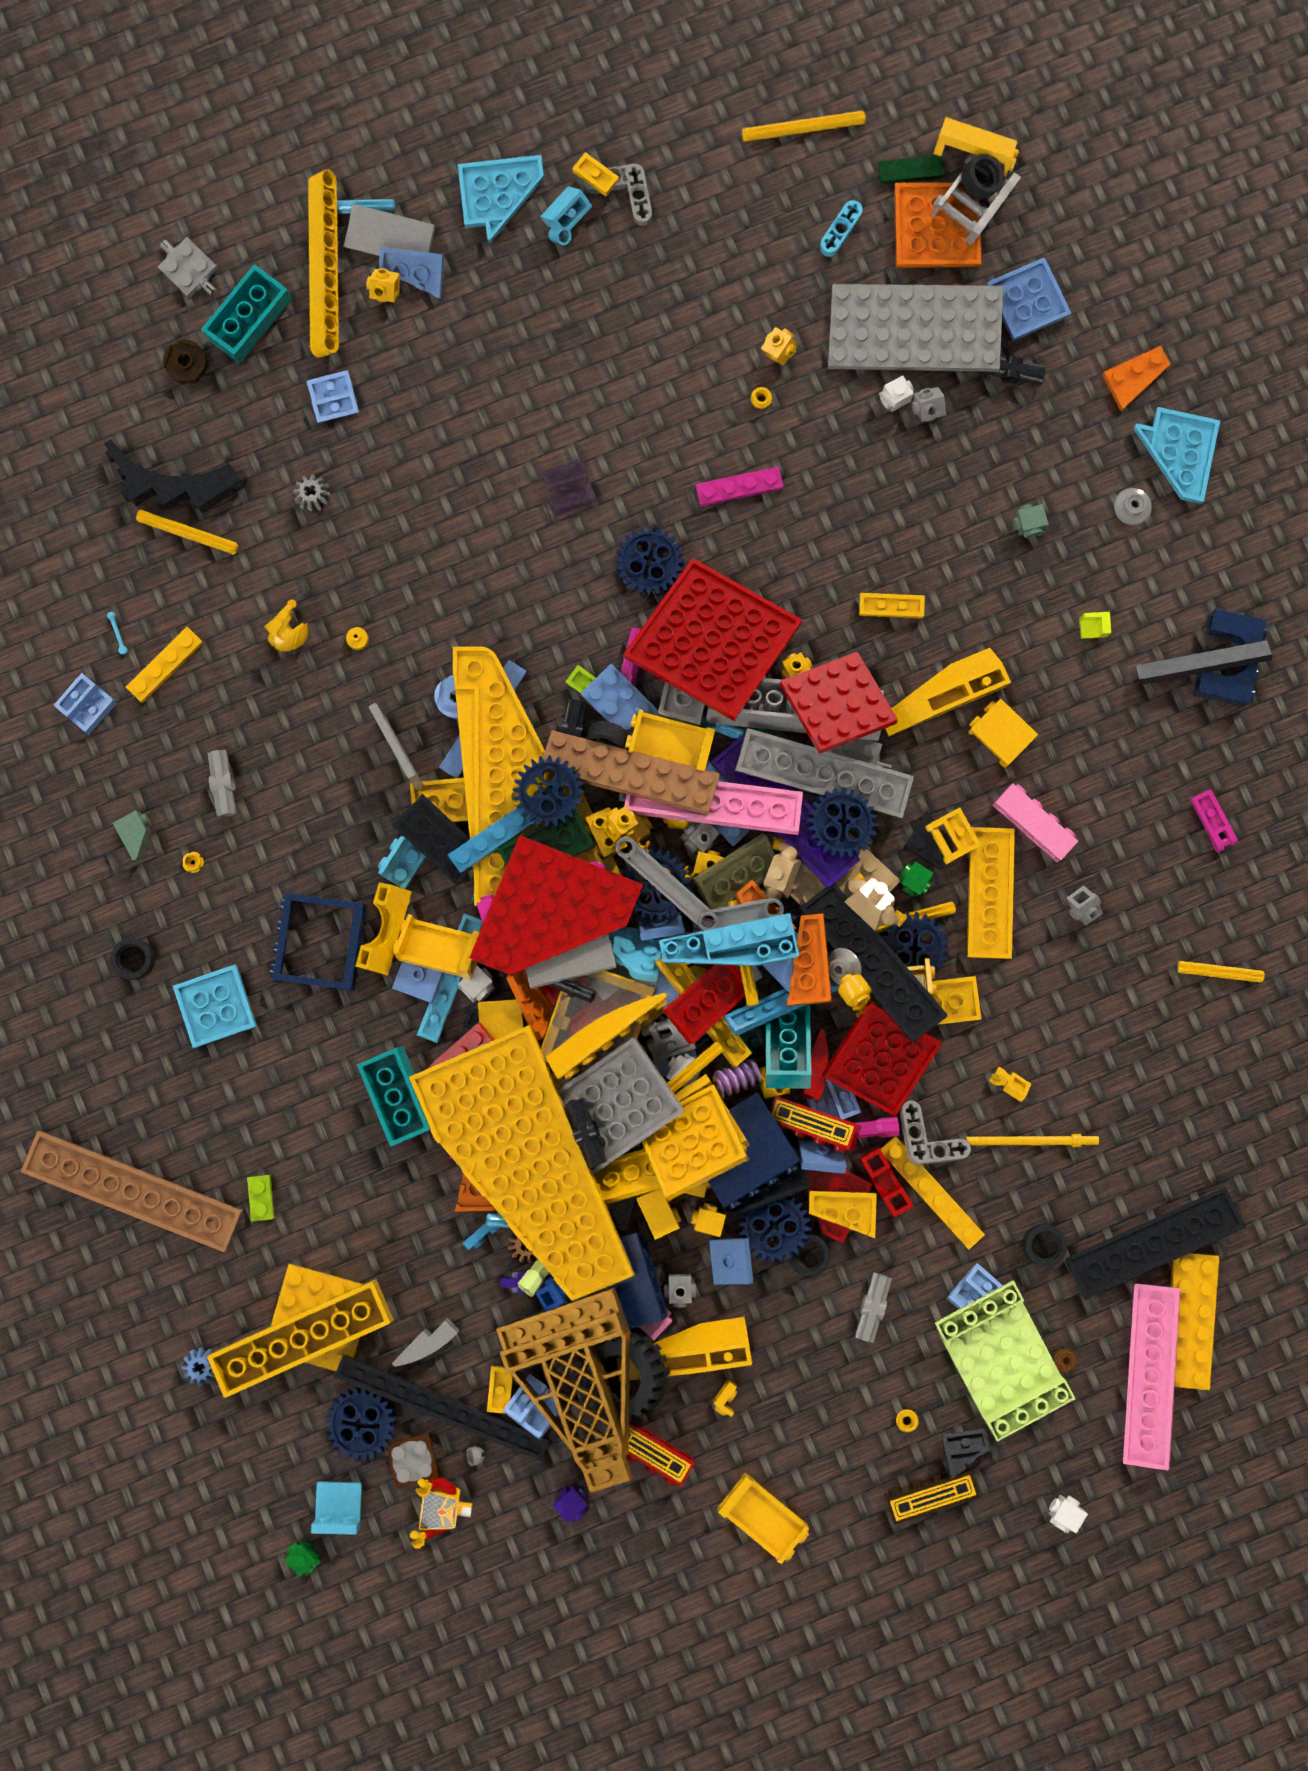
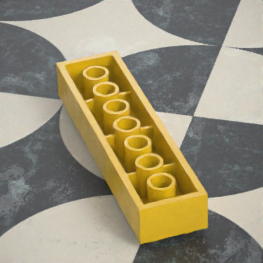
M377 1279L221 1348L209 1354L207 1358L224 1398L388 1325L394 1319Z

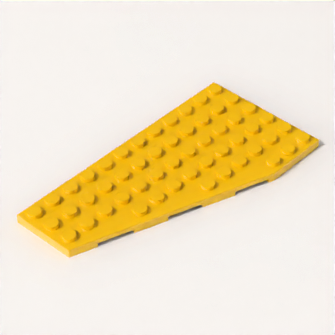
M530 1025L409 1077L434 1139L448 1152L462 1169L465 1176L508 1223L510 1229L527 1249L533 1252L572 1301L635 1275L592 1171L587 1166L581 1147L577 1145L574 1139L572 1123Z

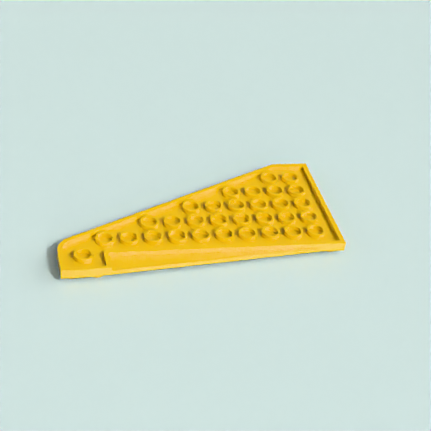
M453 647V675L470 839H472L517 808L521 802L513 799L519 795L513 789L519 787L514 780H521L522 778L518 771L525 773L526 770L523 765L531 767L532 759L539 763V757H543L545 750L496 654L486 647ZM544 773L545 781L549 782L555 778L554 775ZM535 777L538 784L543 789H546L547 786L539 777ZM532 785L528 788V795L531 797L539 793L537 785ZM535 823L519 835H523L535 829L536 827H538L537 823ZM517 835L516 837H514V838L511 839L510 841H512V840L518 838L519 835ZM595 848L576 857L588 863L598 861V864L602 863ZM498 849L473 865L474 906L481 902V897L491 894L494 897L507 866Z

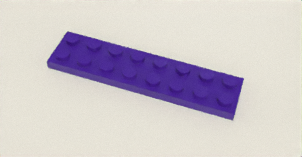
M744 734L711 761V764L729 783L796 791L793 787L735 771L745 737ZM802 797L798 835L775 833L783 842L796 849L797 857L802 860L825 887L829 888L861 859L853 852L852 857L849 859L845 853L841 859L838 858L837 853L831 858L829 850L822 853V845L817 848L815 847L818 842L817 839L810 840L814 833L807 832V829L812 824L806 823L807 819L812 818L807 814L808 811L814 809ZM826 829L827 836L835 838L834 830Z

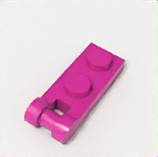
M1211 789L1190 799L1217 853L1225 850V847L1228 845L1233 846L1238 843V839ZM1221 832H1224L1225 838L1220 839L1218 835Z

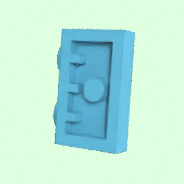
M401 836L392 842L389 848L392 851L387 858L383 857L380 861L378 873L397 886L407 889L426 857L406 838Z
M318 1482L316 1488L315 1520L311 1525V1533L357 1534L361 1521L362 1484L358 1482Z

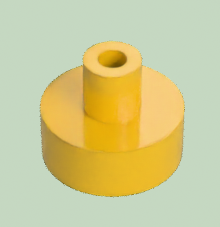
M355 627L348 631L346 640L352 649L362 650L368 645L369 637L364 629Z

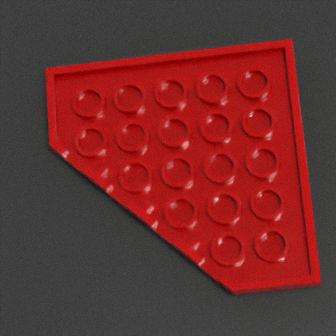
M519 835L469 959L508 975H513L587 942L624 928L628 924L643 884Z

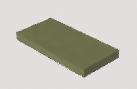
M760 834L693 878L703 902L708 908L715 909L728 906L729 901L737 900L735 895L751 880L758 886L764 883L775 855L766 834Z

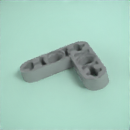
M638 164L607 168L620 177L619 182L611 191L627 188L634 222L640 226L648 225L652 220V209L643 168ZM632 172H636L638 175V184L634 185ZM584 181V187L587 192L591 194L600 193ZM637 190L645 194L640 200L633 197V193ZM642 205L644 214H646L644 219L640 216L639 206Z
M911 1100L903 1104L899 1114L907 1157L912 1164L924 1165L958 1161L970 1154V1144L964 1139L927 1142L920 1105ZM909 1106L911 1110L915 1111V1113L912 1114V1116L910 1113H906V1109H908ZM910 1120H912V1121L917 1120V1122H912V1123H910V1124L907 1123V1122H909ZM911 1127L919 1130V1137L917 1139L910 1136L909 1129ZM919 1141L921 1142V1144H919L918 1146H916V1144L912 1146L911 1144L917 1143ZM958 1145L960 1148H964V1152L961 1154L959 1151L950 1153V1149H954ZM936 1146H940L944 1150L942 1158L934 1154ZM917 1149L919 1153L923 1154V1156L920 1157V1159L918 1158V1156H914V1152H916Z

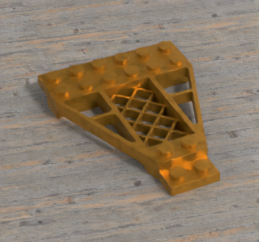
M612 1288L497 1328L496 1330L503 1348L500 1355L506 1373H510L572 1451L575 1462L583 1471L590 1493L630 1481L633 1477L625 1457L629 1454L630 1330L616 1289ZM621 1336L622 1369L606 1373L596 1344ZM572 1352L569 1360L562 1357V1355ZM577 1354L586 1359L583 1368L573 1363ZM557 1361L566 1365L564 1374L557 1372L555 1367ZM542 1363L551 1392L539 1396L520 1372V1369ZM589 1364H590L592 1373H590V1372L587 1371ZM570 1369L580 1373L577 1382L568 1378ZM621 1374V1417L608 1383L609 1377ZM584 1376L594 1381L590 1390L581 1385ZM565 1383L574 1387L571 1397L564 1393L563 1386ZM596 1387H598L600 1396L594 1393ZM578 1390L588 1395L584 1404L575 1399ZM553 1396L562 1424L543 1399ZM592 1398L601 1403L598 1412L588 1407ZM572 1404L581 1409L578 1418L571 1413ZM604 1408L608 1418L602 1415ZM585 1413L595 1417L592 1426L582 1421ZM599 1420L609 1425L606 1434L596 1429ZM579 1427L589 1431L586 1440L579 1437ZM593 1434L599 1437V1439L591 1441Z

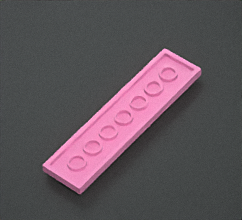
M718 781L709 815L626 794L625 806L635 815L798 835L803 792Z
M1134 1284L1123 1464L1168 1471L1170 1469L1181 1288Z

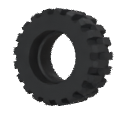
M636 1330L630 1331V1360L639 1371L640 1387L636 1394H629V1421L643 1416L659 1404V1401L666 1394L664 1390L669 1386V1380L666 1379V1376L670 1375L669 1367H665L667 1358L659 1352L662 1348L658 1343L653 1345L651 1343L653 1339L648 1335L641 1337L642 1332ZM621 1336L596 1344L606 1373H610L612 1358L616 1355L622 1356ZM585 1358L582 1360V1365L585 1364ZM589 1364L587 1371L590 1372V1373H592V1370H591V1367H590V1364ZM584 1376V1381H582L581 1385L590 1390L594 1381ZM609 1377L608 1383L621 1417V1391L614 1385L611 1377ZM596 1387L594 1393L600 1396L598 1387ZM592 1398L591 1401L594 1403L592 1407L598 1411L601 1403ZM604 1408L602 1415L608 1418Z

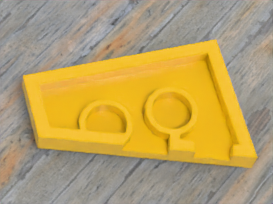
M809 1191V1214L875 1238L876 1193Z

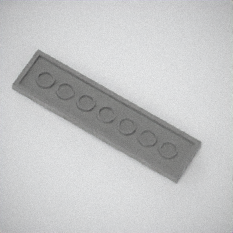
M749 728L746 729L735 769L737 772L824 796L826 791L832 795L834 788L840 793L844 787L846 794L854 789L855 797L862 793L861 801L869 799L866 804L867 808L873 806V811L897 818H903L914 776L832 752L826 751L819 754L814 747Z

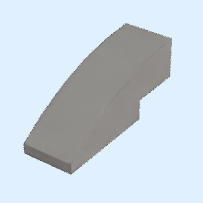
M448 1318L432 1334L425 1328L392 1364L396 1367L422 1359L448 1343L460 1330Z

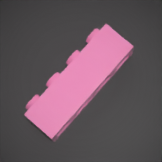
M1012 783L992 806L1055 862L1061 861L1078 842L1075 839L1076 835L1069 828L1064 829L1058 824L1059 820L1051 813L1047 814L1042 809L1043 806L1036 799L1031 800L1026 795L1027 792L1023 787Z

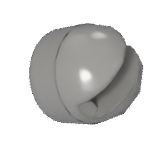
M470 1447L467 1449L466 1456L470 1466L481 1464L485 1459L481 1455L484 1450L480 1447Z

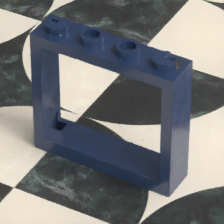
M286 893L285 898L281 899L280 910L283 911L282 919H279L277 924V932H280L279 940L275 941L274 944L276 960L272 962L270 970L273 980L354 991L357 973L355 964L361 946L367 905L364 903ZM293 901L354 909L343 982L282 974Z

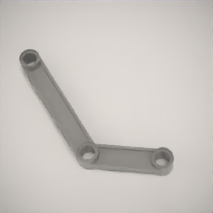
M624 836L616 842V851L619 856L627 861L704 931L783 914V904L775 897L710 909L632 838ZM624 841L632 844L631 851L627 853L619 849L620 844ZM772 902L779 905L775 913L767 911L768 905ZM706 915H711L714 918V922L710 926L702 924V919Z

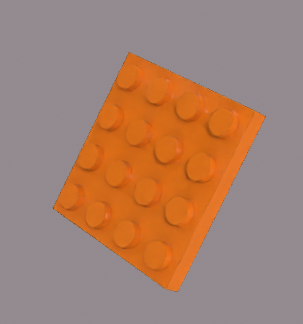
M895 183L896 268L981 266V233L970 246L965 242L969 235L967 228L942 209L938 211L935 217L931 216L935 209L933 203L940 194L944 197L953 183ZM962 183L958 184L957 188H959L966 195H968L970 198H972L974 201L980 204V199L972 197L965 190ZM952 194L946 202L972 222L975 220L978 223L980 219L973 210Z

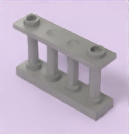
M970 153L964 163L967 164L978 155ZM975 166L977 170L990 179L988 173L983 168ZM1015 172L1010 179L1005 177L999 194L996 192L987 198L990 204L989 208H987L986 206L982 207L957 188L962 180L960 174L944 197L940 194L933 203L935 209L931 216L935 217L938 211L942 209L967 228L969 235L965 242L971 246L1021 177ZM951 194L978 214L977 217L980 219L978 223L975 220L972 222L946 202Z

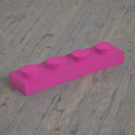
M779 467L696 484L700 507L783 489Z

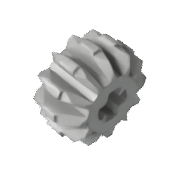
M311 475L310 480H307L303 476L302 480L304 482H296V486L299 489L293 490L294 495L297 496L294 499L295 502L300 503V507L303 510L308 507L309 512H313L314 507H316L318 511H321L320 504L327 505L328 502L325 498L330 497V493L327 491L329 489L328 484H323L324 480L321 477L316 480L315 476Z

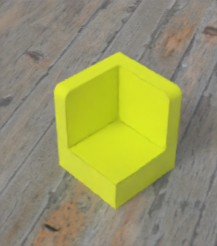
M1110 612L1084 613L1079 618L1082 639L1106 638L1111 634Z

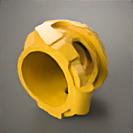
M289 600L278 615L264 626L269 632L268 642L279 651H294L303 646L308 638V623L303 624L302 622L294 629L289 626L293 608L297 606L295 600Z

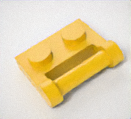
M961 808L925 826L926 830L931 832L941 850L946 865L981 846ZM944 825L958 851L951 852L938 827Z

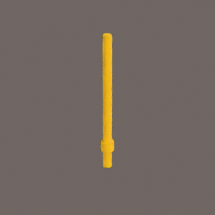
M1071 1134V1136L966 1137V1141L970 1145H1071V1147L1099 1145L1098 1136H1081V1134Z

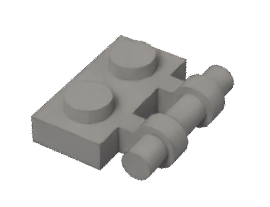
M668 1017L667 1020L658 1023L654 1021L649 1023L647 1027L641 1028L644 1037L650 1034L653 1037L647 1040V1046L655 1062L696 1049V1042L689 1045ZM670 1028L671 1032L661 1035L660 1031Z

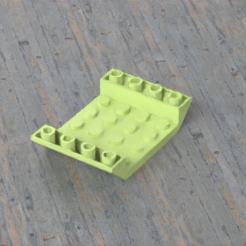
M1014 1281L1001 1286L935 1322L949 1355L997 1442L1075 1400L1066 1380L1060 1375L1023 1304L1024 1299Z

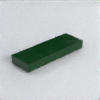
M938 155L878 161L880 184L943 177L941 156Z

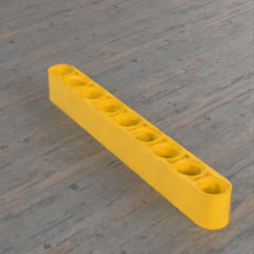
M327 169L311 176L308 181L310 348L312 354L317 358L335 353L339 347L337 181L333 172Z

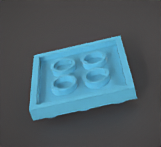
M232 965L173 986L193 1048L257 1027L237 965Z

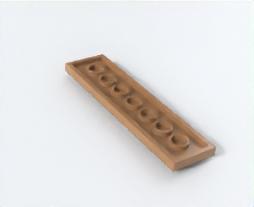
M551 731L543 755L544 761H547L549 755L552 756L553 762H555L557 757H560V764L567 760L569 762L568 769L572 766L576 768L573 775L580 773L581 776L577 779L578 782L709 815L720 777L719 773L705 770V772L696 770V767L634 751L631 754L628 753L629 750ZM552 770L545 772L555 776V772Z

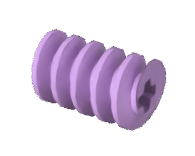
M751 1059L745 1063L741 1062L737 1067L730 1066V1068H724L722 1071L718 1070L712 1077L713 1084L721 1099L724 1098V1091L730 1096L732 1095V1088L735 1093H739L740 1086L743 1090H747V1083L752 1088L756 1085L755 1080L761 1083L759 1068Z

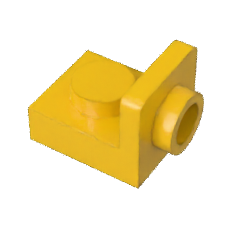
M729 1378L714 1397L713 1403L716 1405L714 1409L723 1416L728 1414L732 1417L734 1411L725 1403H730L737 1394V1391H735L737 1386Z

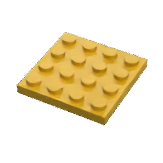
M714 1084L680 1101L685 1112L642 1141L664 1196L668 1201L749 1160Z
M288 1264L271 1326L363 1284L294 1264ZM360 1337L312 1358L305 1363L337 1371L343 1354L355 1358Z

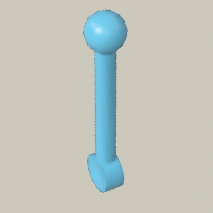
M109 612L107 618L111 620L120 646L118 651L125 655L128 649L123 645L115 622V613Z

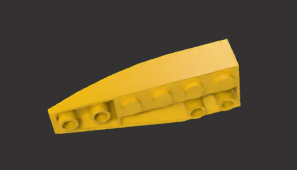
M988 648L950 664L891 708L898 721L897 724L885 728L888 737L1006 688L1011 681L1003 663L991 648Z
M662 993L625 1005L579 1030L546 1056L555 1076L558 1079L572 1078L580 1071L578 1069L579 1066L582 1064L583 1066L588 1065L597 1058L595 1055L601 1049L605 1052L615 1044L613 1042L615 1038L619 1035L623 1038L632 1031L631 1026L636 1022L639 1024L643 1023L650 1017L648 1014L654 1008L658 1011L668 1003L666 999L669 995Z
M744 1317L699 1323L652 1343L653 1345L658 1343L662 1348L659 1351L662 1356L665 1355L667 1358L665 1367H669L670 1375L668 1376L752 1365ZM622 1356L616 1358L618 1370L622 1369ZM630 1360L629 1380H639V1371Z

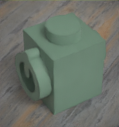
M1032 504L1021 506L1015 514V518H1013L1014 529L1018 530L1019 536L1024 535V538L1039 536L1044 533L1045 528L1048 526L1043 504L1033 507Z

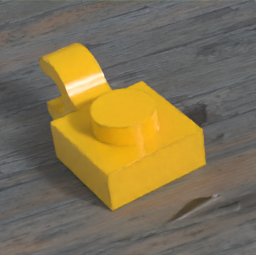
M1001 1067L997 1068L995 1074H992L989 1080L994 1085H1003V1091L1020 1102L1024 1100L1031 1086V1083L1016 1073L1012 1072L1009 1075Z

